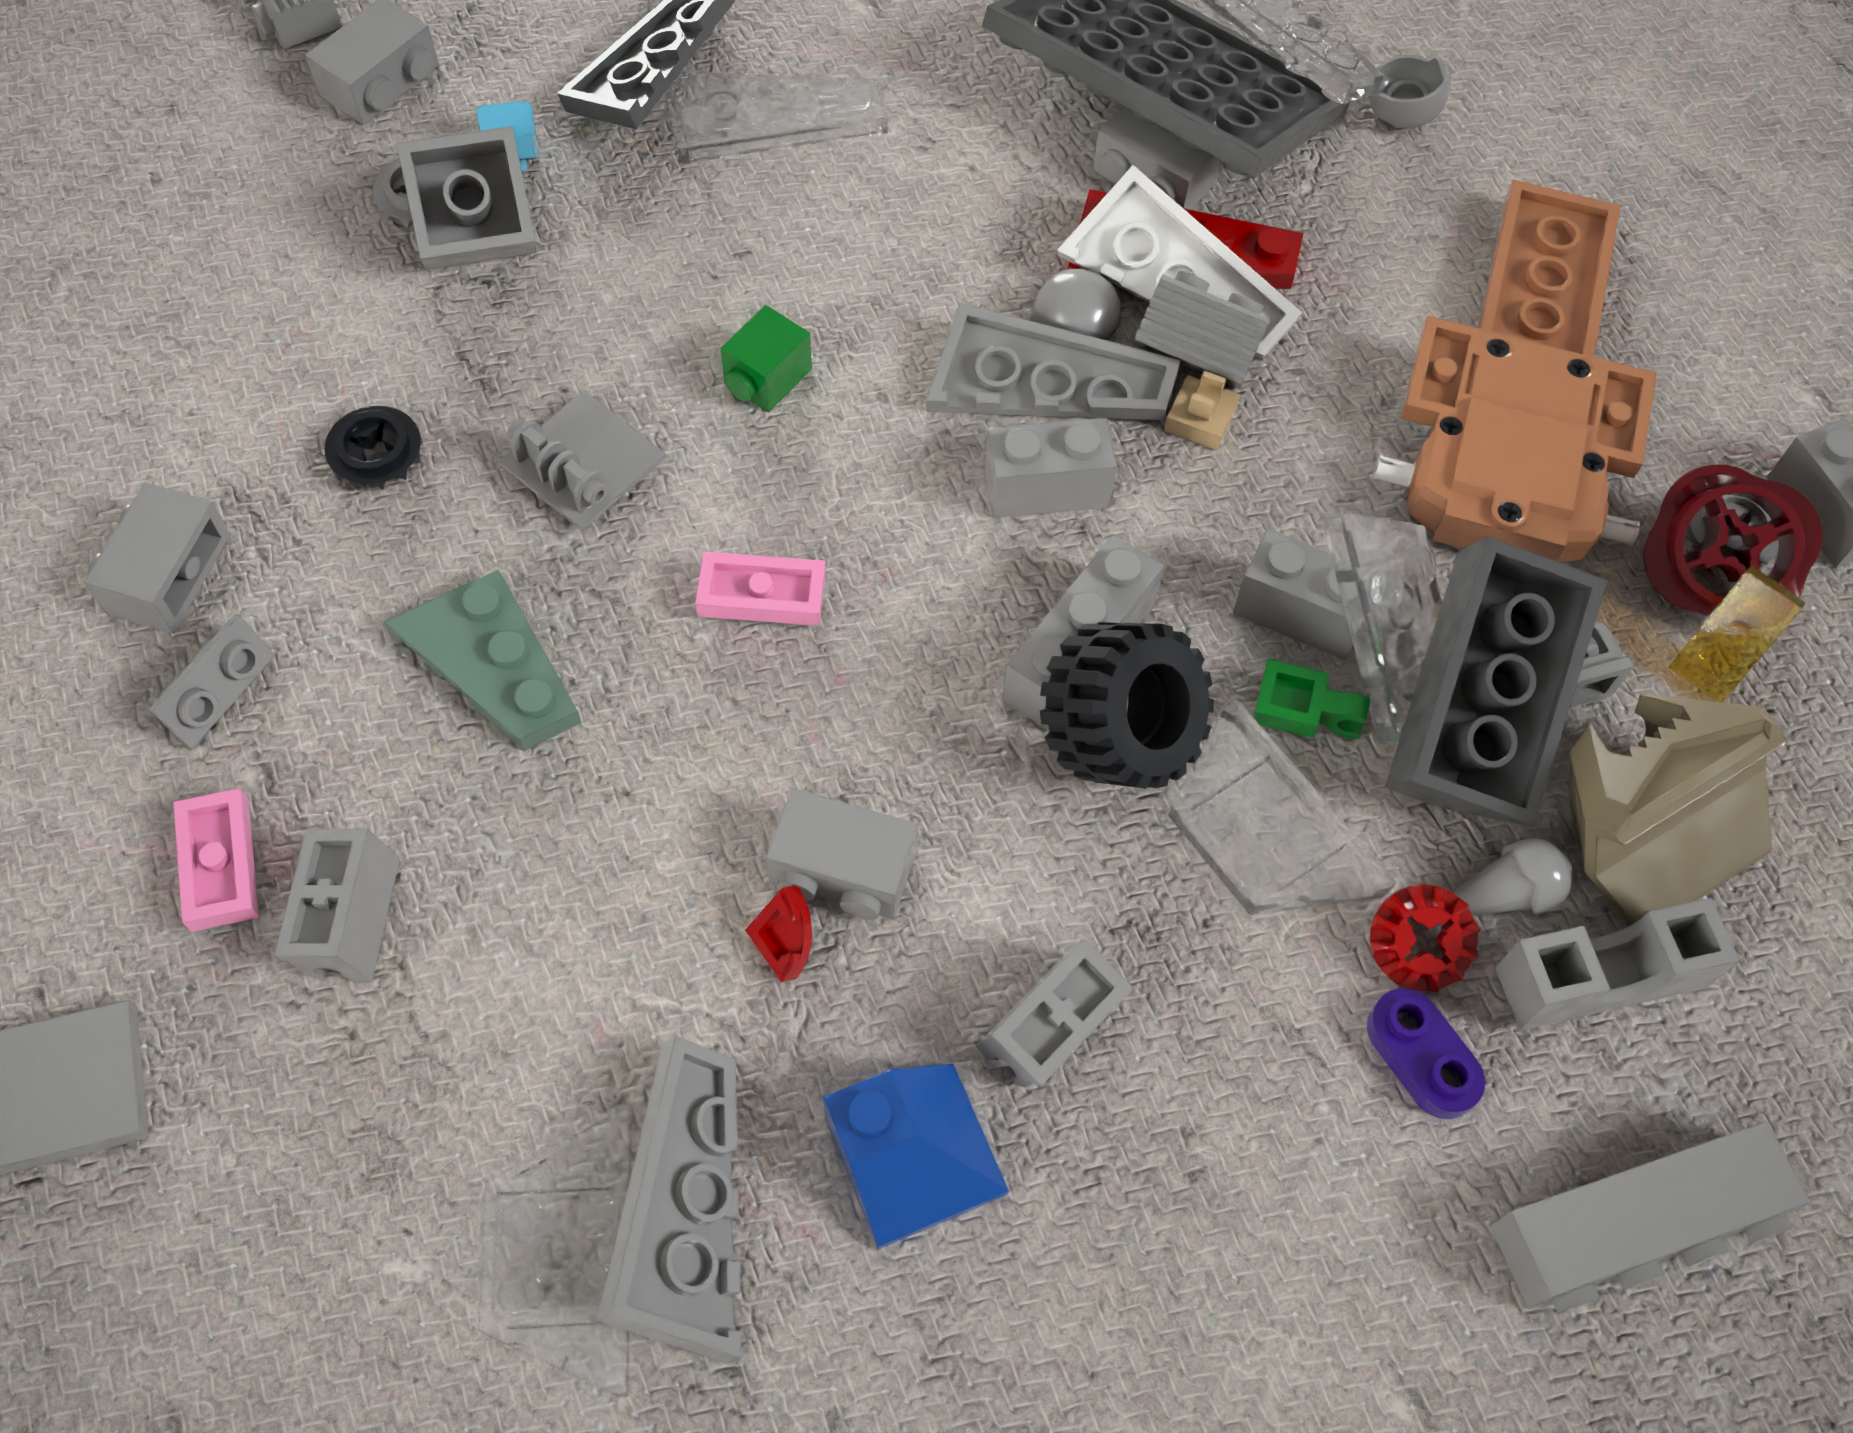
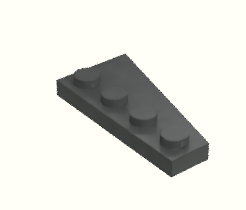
M663 0L557 93L564 110L569 113L637 130L735 0Z

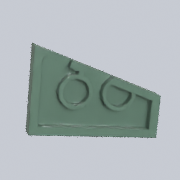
M499 569L384 621L390 635L404 647L407 645L426 662L427 667L442 680L446 679L470 700L471 705L522 750L525 751L582 723L578 710Z

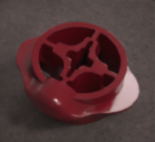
M1717 464L1699 467L1679 477L1666 493L1657 520L1649 532L1644 545L1643 562L1645 572L1656 592L1674 606L1703 614L1730 627L1743 629L1769 627L1782 621L1800 599L1810 569L1820 553L1822 525L1817 511L1809 500L1788 485L1754 476L1741 468L1730 465ZM1734 495L1746 498L1759 505L1769 515L1771 520L1749 526L1740 520L1735 509H1727L1722 496ZM1704 506L1707 515L1702 517L1706 530L1704 539L1699 546L1687 551V554L1684 555V538L1687 528L1695 514ZM1728 536H1740L1743 546L1735 550V556H1723L1721 554L1720 547L1729 542ZM1778 540L1779 546L1775 564L1769 575L1759 584L1757 578L1762 576L1759 567L1760 553L1767 545ZM1716 566L1724 572L1728 582H1736L1741 595L1723 597L1714 594L1700 585L1691 572Z

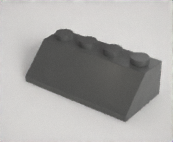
M1490 536L1458 551L1385 787L1444 809L1526 826H1535L1608 580Z

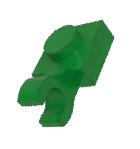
M1267 659L1252 724L1314 738L1318 724L1321 723L1336 735L1350 739H1360L1362 726L1366 722L1371 699L1357 693L1337 692L1326 689L1330 675L1328 672Z

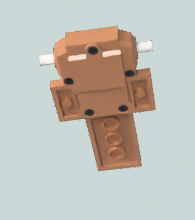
M1512 180L1505 199L1478 328L1431 316L1426 317L1419 338L1401 419L1432 426V432L1423 443L1420 452H1417L1413 464L1379 455L1373 479L1406 487L1404 500L1407 501L1410 515L1434 532L1432 541L1463 549L1490 536L1560 563L1582 560L1596 546L1600 537L1624 543L1628 546H1633L1639 533L1640 522L1608 515L1609 503L1607 498L1609 488L1606 471L1635 478L1643 465L1657 373L1594 357L1621 205Z

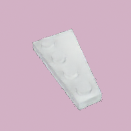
M1134 165L1130 167L1057 249L1059 257L1085 270L1101 274L1112 284L1149 303L1162 274L1175 279L1178 271L1193 274L1207 281L1210 284L1207 293L1226 301L1229 300L1231 293L1240 294L1263 305L1260 315L1270 318L1268 327L1255 354V357L1261 360L1302 315L1298 308Z

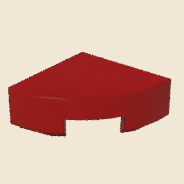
M793 885L782 887L745 929L781 983L797 979L806 965L812 943V923L809 908L801 890Z

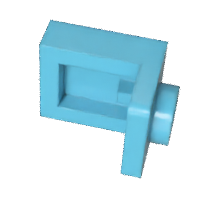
M521 101L480 105L477 108L480 131L513 126L521 170H528L526 159L540 157L531 103Z

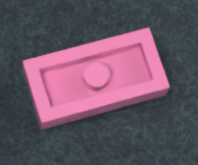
M703 551L695 603L697 617L820 626L826 563L823 560Z
M241 788L173 802L182 923L190 932L260 918L249 800Z

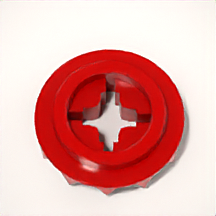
M1412 885L1393 893L1378 908L1370 928V947L1378 967L1394 983L1407 989L1438 993L1441 988L1449 986L1454 982L1463 981L1464 973L1471 963L1479 958L1477 943L1478 933L1481 929L1474 920L1468 904L1454 893L1435 885ZM1409 917L1414 922L1420 923L1429 929L1437 924H1444L1440 927L1442 931L1435 938L1441 947L1439 951L1444 955L1442 959L1425 950H1420L1416 954L1410 953L1412 951L1410 948L1417 939L1412 932L1413 927L1407 921Z

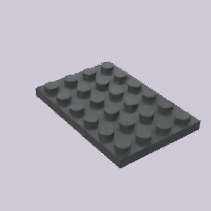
M999 0L987 6L982 27L997 34L1000 41L1006 46L1025 50L1043 60L1044 66L1049 70L1060 74H1068L1085 83L1092 94L1119 102L1131 109L1132 114L1137 119L1149 124L1162 126L1176 134L1178 140L1185 146L1198 150L1203 149L1223 160L1225 167L1230 171L1240 175H1250L1253 178L1346 114L1353 94L1177 0Z

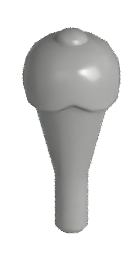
M1536 837L1521 839L1507 844L1501 852V857L1451 892L1468 904L1473 916L1531 909L1535 915H1539L1561 905L1569 895L1572 884V863L1566 854L1560 852L1554 844L1546 839ZM1410 917L1407 919L1408 923L1413 927V933L1418 934L1429 929L1420 923L1414 922Z

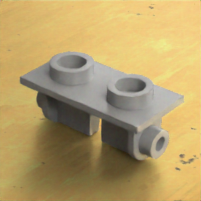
M234 614L224 626L215 625L211 629L212 636L188 661L189 665L183 672H178L157 696L152 695L147 700L150 708L143 714L144 717L163 731L168 728L191 750L275 656L272 650L238 614Z

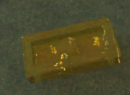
M1751 565L1668 667L1716 702H1724L1801 611L1806 602Z

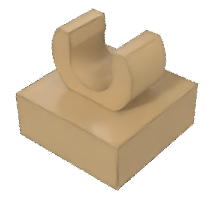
M1207 371L1203 372L1201 380L1187 375L1167 416L1164 431L1218 451L1237 410L1241 394L1224 388L1226 378Z

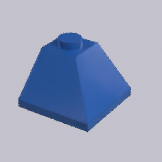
M954 1064L890 1069L823 1096L826 1123L877 1250L1009 1194L1008 1187Z

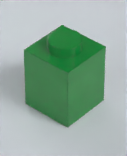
M766 304L720 348L724 383L727 388L740 400L752 401L767 412H770L812 369L810 332Z

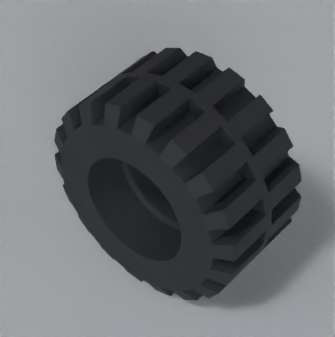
M1098 622V625L1088 624L1079 628L1078 636H1068L1060 644L1062 655L1051 657L1047 666L1051 676L1049 682H1042L1040 696L1046 697L1045 709L1040 710L1041 724L1048 725L1049 733L1044 738L1050 750L1059 751L1056 761L1064 769L1074 770L1075 777L1095 783L1147 789V787L1161 788L1168 786L1169 779L1179 780L1187 773L1186 763H1196L1201 755L1200 742L1201 740H1208L1211 726L1207 724L1209 712L1214 713V699L1209 698L1208 688L1213 685L1210 672L1203 671L1202 669L1205 658L1199 648H1190L1191 639L1185 633L1173 631V626L1165 624Z

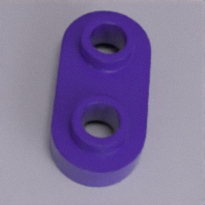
M1407 988L1394 989L1385 993L1372 1008L1367 1019V1032L1371 1043L1415 1102L1426 1113L1440 1119H1455L1465 1115L1480 1101L1485 1090V1075L1480 1063L1434 1003L1424 994ZM1406 1012L1412 1015L1417 1022V1029L1409 1030L1404 1028L1397 1019V1013ZM1448 1068L1456 1072L1460 1078L1461 1086L1455 1088L1447 1085L1441 1077V1069Z

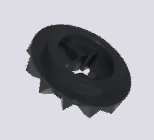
M368 406L354 410L338 420L327 435L324 450L328 465L338 480L345 479L349 481L357 490H360L366 484H374L383 490L386 481L395 477L406 480L407 469L412 464L420 463V445L423 441L416 423L406 413L388 406ZM383 440L387 452H376L372 459L367 460L363 449H374L377 443Z

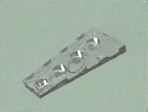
M1200 0L1213 9L1212 14L1220 21L1234 24L1248 35V40L1253 45L1270 50L1284 60V65L1289 71L1297 75L1306 76L1322 88V93L1328 99L1346 104L1377 94L1385 75L1347 39L1331 38L1328 36L1327 33L1331 24L1320 14L1303 12L1299 8L1302 0Z

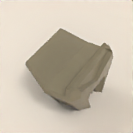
M1641 693L1639 694V700L1634 713L1644 719L1646 730L1643 740L1638 743L1639 747L1628 745V749L1621 754L1611 753L1605 747L1592 724H1590L1571 749L1570 807L1584 872L1629 926L1640 920L1648 911L1699 900L1771 853L1772 842L1766 760L1769 754L1786 743L1782 735V727L1764 708Z

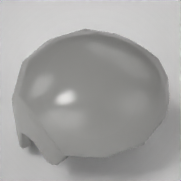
M1396 55L1380 64L1372 77H1370L1368 86L1370 105L1376 116L1392 127L1416 128L1435 119L1444 109L1450 93L1451 73H1446L1443 61L1439 57L1428 61L1417 55Z
M1066 269L1052 275L1041 288L1032 305L1030 321L1107 340L1119 327L1122 306L1112 283L1101 274L1085 269Z

